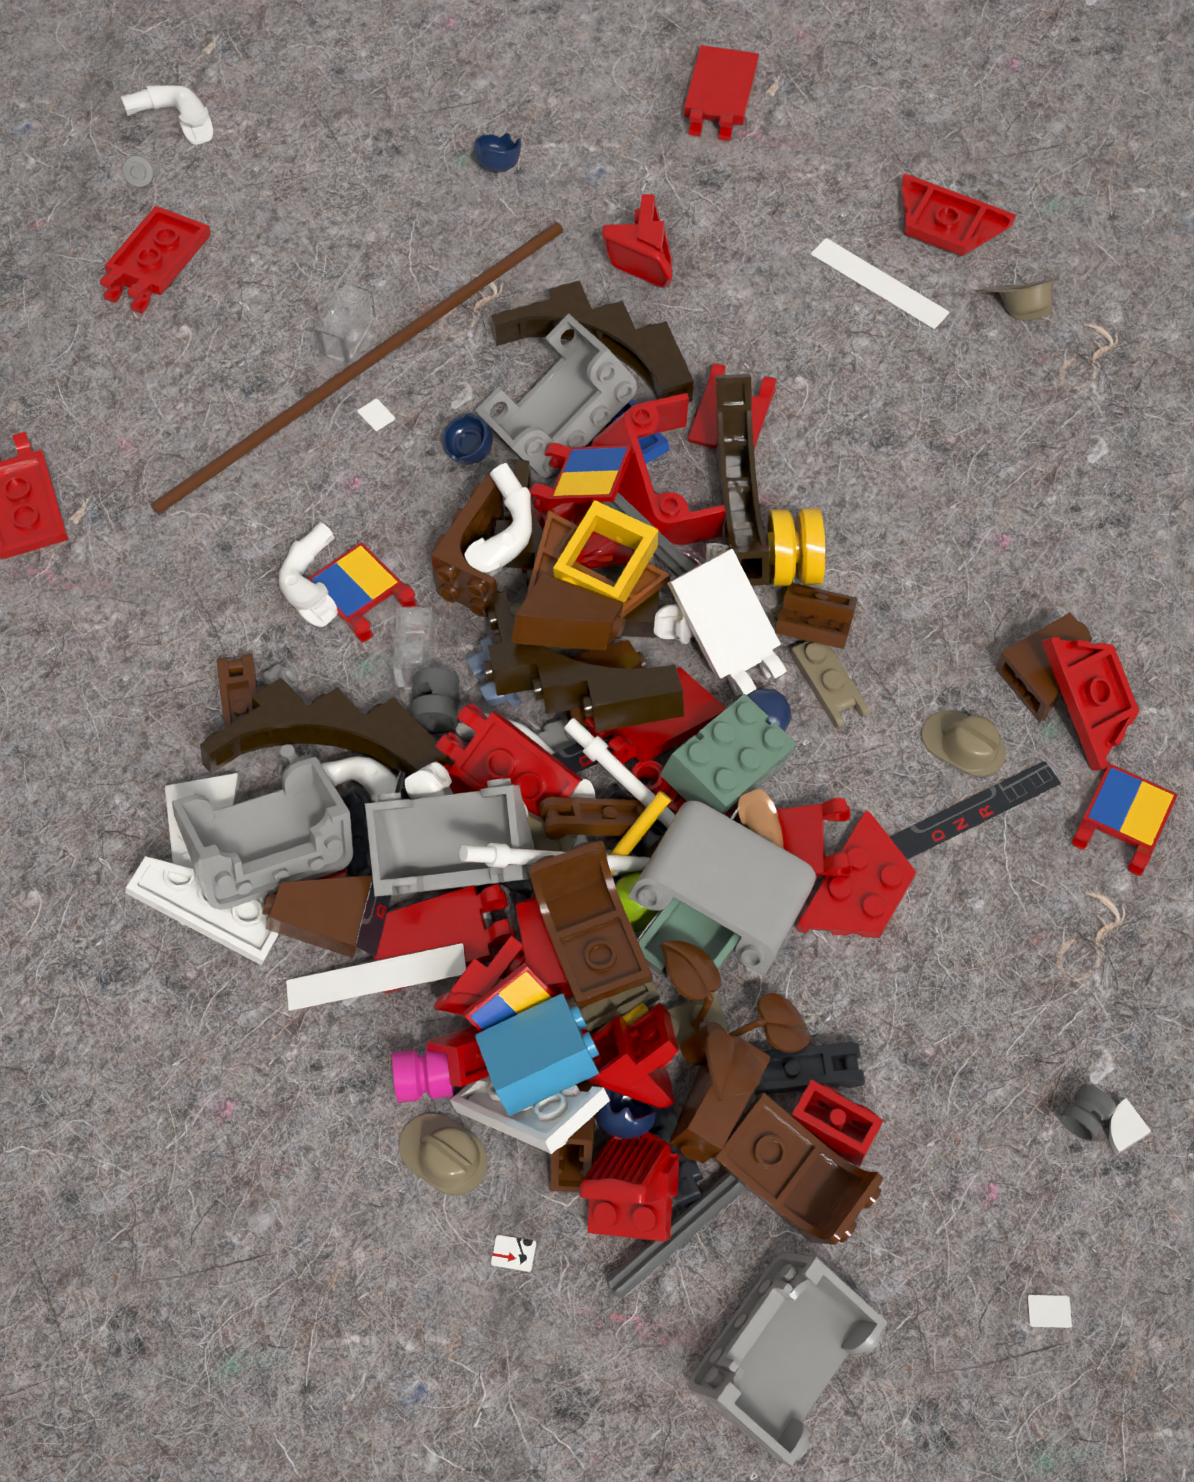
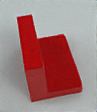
M473 1025L426 1042L427 1050L447 1054L450 1085L462 1087L489 1077L475 1037L480 1032Z

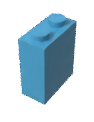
M563 993L475 1035L495 1092L509 1116L599 1074L593 1057L599 1055V1052L590 1033L582 1035L581 1032L582 1029L587 1027L578 1005L570 1008Z

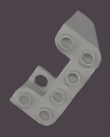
M570 314L545 337L563 357L516 405L497 387L475 410L523 460L529 461L530 466L544 478H551L560 473L562 467H551L550 461L553 456L547 457L544 454L550 443H558L570 448L585 447L632 399L637 390V381L604 344ZM568 329H574L573 339L567 344H561V335ZM498 402H504L503 412L498 416H491L490 411L493 405Z

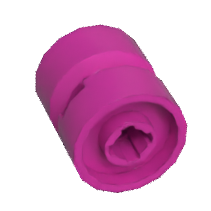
M427 1048L421 1056L415 1050L392 1052L394 1087L398 1104L421 1100L423 1093H427L431 1099L454 1097V1086L450 1085L446 1053L429 1051Z

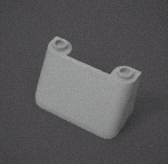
M317 757L291 765L283 775V790L213 811L209 799L204 795H190L172 801L174 817L202 890L211 907L219 910L229 909L268 896L269 893L278 892L281 882L315 880L336 873L349 865L353 857L350 812Z
M510 778L487 781L488 788L475 792L412 800H401V793H388L378 795V802L365 804L375 896L530 879L528 868L531 865L508 864L505 868L488 867L486 863L461 861L459 857V851L463 845L486 847L489 843L507 844L509 848L535 850L519 785H511Z
M688 801L679 808L628 898L645 908L659 911L665 909L674 897L741 936L736 947L738 959L746 967L764 977L814 886L816 876L812 867L800 858L699 801Z
M790 1252L783 1253L767 1267L690 1378L689 1389L705 1404L780 1462L792 1466L795 1461L804 1456L810 1445V1430L802 1423L847 1355H860L863 1352L870 1353L879 1344L881 1332L888 1322L817 1257Z

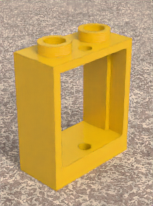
M594 500L553 567L554 577L625 603L658 547V529ZM593 531L635 550L614 587L572 568L573 563Z

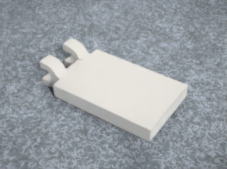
M733 549L720 553L667 583L716 679L727 676L735 696L740 694L747 695L756 690L752 679L745 671L758 663L765 679L770 677L775 679L787 672L779 657L772 650L781 645Z

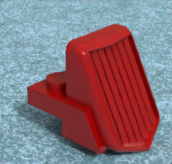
M642 194L640 208H635V224H614L602 227L604 248L612 266L659 287L666 288L670 286L672 281L673 258L665 223L660 220L655 195Z
M510 936L488 967L474 958L452 987L451 992L439 996L433 1004L434 1008L439 1011L463 1015V1011L524 963V945Z
M660 1002L630 1025L618 1015L591 1035L599 1052V1055L593 1057L599 1074L586 1079L587 1081L657 1108H667L675 1102L669 1073L665 1066L672 1061L679 1050L670 1013Z
M647 1132L636 1138L622 1139L613 1137L607 1141L604 1147H601V1151L580 1184L579 1197L589 1199L587 1233L656 1241L671 1239L672 1197L678 1195L679 1154L671 1153V1147L667 1141Z

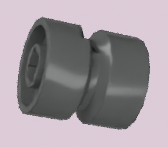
M426 668L416 672L413 676L412 696L414 701L411 705V715L429 734H443L455 730L458 726L457 700L459 699V676L455 672L444 668Z

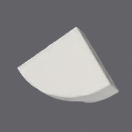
M1127 1098L1116 1107L1109 1123V1143L1116 1156L1148 1136L1151 1132Z

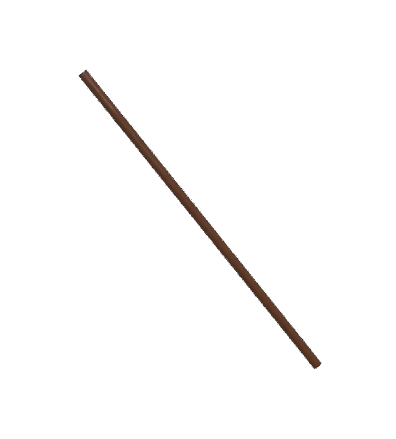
M555 222L151 503L152 509L158 515L166 511L562 234V226Z

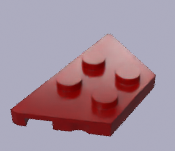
M906 173L902 177L901 191L905 235L964 256L1011 228L1015 222L1016 214Z
M593 502L552 503L546 508L538 510L545 523L548 511H551L579 526ZM593 531L575 561L587 568L624 566L628 564L635 550Z
M1060 637L1044 639L1041 642L1091 770H1102L1109 763L1106 757L1112 747L1120 745L1125 736L1126 728L1133 723L1139 713L1113 644H1091L1089 641L1060 640Z
M865 810L840 852L846 853L849 860H851L852 874L844 877L828 875L825 877L798 922L797 931L808 933L809 930L832 931V935L847 936L849 934H858L861 937L880 938L912 884L917 872L871 812Z

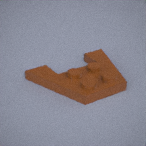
M548 511L526 597L543 573L554 577L553 567L578 528L574 523L551 511ZM576 561L572 565V568L612 587L616 584L614 581ZM648 563L625 601L621 617H625L670 582V574Z

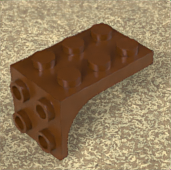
M489 472L481 483L478 482L473 487L470 500L464 508L457 510L452 520V526L446 534H441L438 537L434 551L431 554L437 593L448 602H457L468 607L474 614L480 617H489L488 609L494 608L492 594L498 593L497 582L493 577L469 565L465 558V552L473 542L481 538L485 541L488 540L489 533L495 532L496 520H503L504 518L503 496Z
M602 841L580 843L566 853L542 857L528 868L537 908L575 1003L579 1008L653 981L650 968L615 887L607 860L606 848Z
M765 1093L758 1095L733 1128L723 1149L712 1157L715 1162L811 1243L836 1244L838 1242H845L856 1229L857 1223L854 1220L863 1208L868 1209L878 1199L881 1193L879 1185L884 1179L877 1171L869 1172L862 1170L837 1155Z

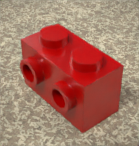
M813 1080L810 1081L792 1113V1117L828 1148L859 1168L884 1121L871 1109L860 1104H854L842 1097L835 1089L824 1084L820 1085Z

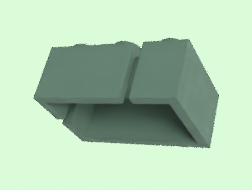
M744 694L701 729L697 736L694 735L672 753L660 776L687 802H702L726 816L738 805L740 796L756 790L778 771L798 744L775 722L768 725L765 722L768 715Z
M673 897L670 904L663 909L638 943L648 966L659 975H662L666 967L664 955L659 945L664 941H682L700 948L713 960L719 970L737 947L741 936ZM667 975V981H669L672 984L669 976Z

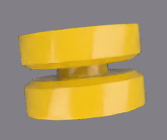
M801 508L796 517L795 527L793 516L788 509H770L767 520L766 543L769 549V575L772 587L790 586L795 578L796 565L798 577L803 585H821L825 573V535L820 508Z

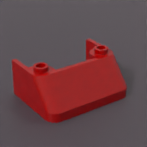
M687 393L632 406L596 436L592 442V447L632 445L634 451L618 493L675 547L721 537L725 517L724 505L689 512L687 502L681 495L675 492L655 495L641 451L639 438L686 427L689 404Z

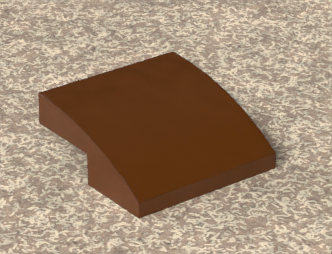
M791 583L785 593L775 633L845 649L858 598Z

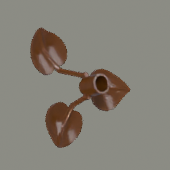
M664 941L659 945L664 955L668 976L676 990L682 996L692 1001L704 999V1004L697 1018L691 1022L694 1030L681 1040L680 1050L684 1058L693 1065H702L705 1061L708 1062L711 1079L719 1102L736 1095L748 1093L756 1088L761 1081V1069L755 1054L748 1046L738 1043L736 1036H741L757 1027H764L765 1036L770 1045L788 1053L798 1052L810 1043V1033L807 1031V1025L799 1011L788 999L776 993L765 994L758 1000L757 1010L761 1019H756L730 1033L724 1031L723 1027L717 1022H704L714 1001L711 992L717 991L722 985L720 973L715 963L703 950L687 942Z

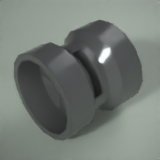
M1083 1084L1075 1094V1103L1065 1108L1060 1115V1120L1071 1133L1083 1140L1092 1142L1095 1141L1101 1132L1100 1124L1103 1120L1110 1119L1116 1110V1105L1102 1090L1092 1085Z

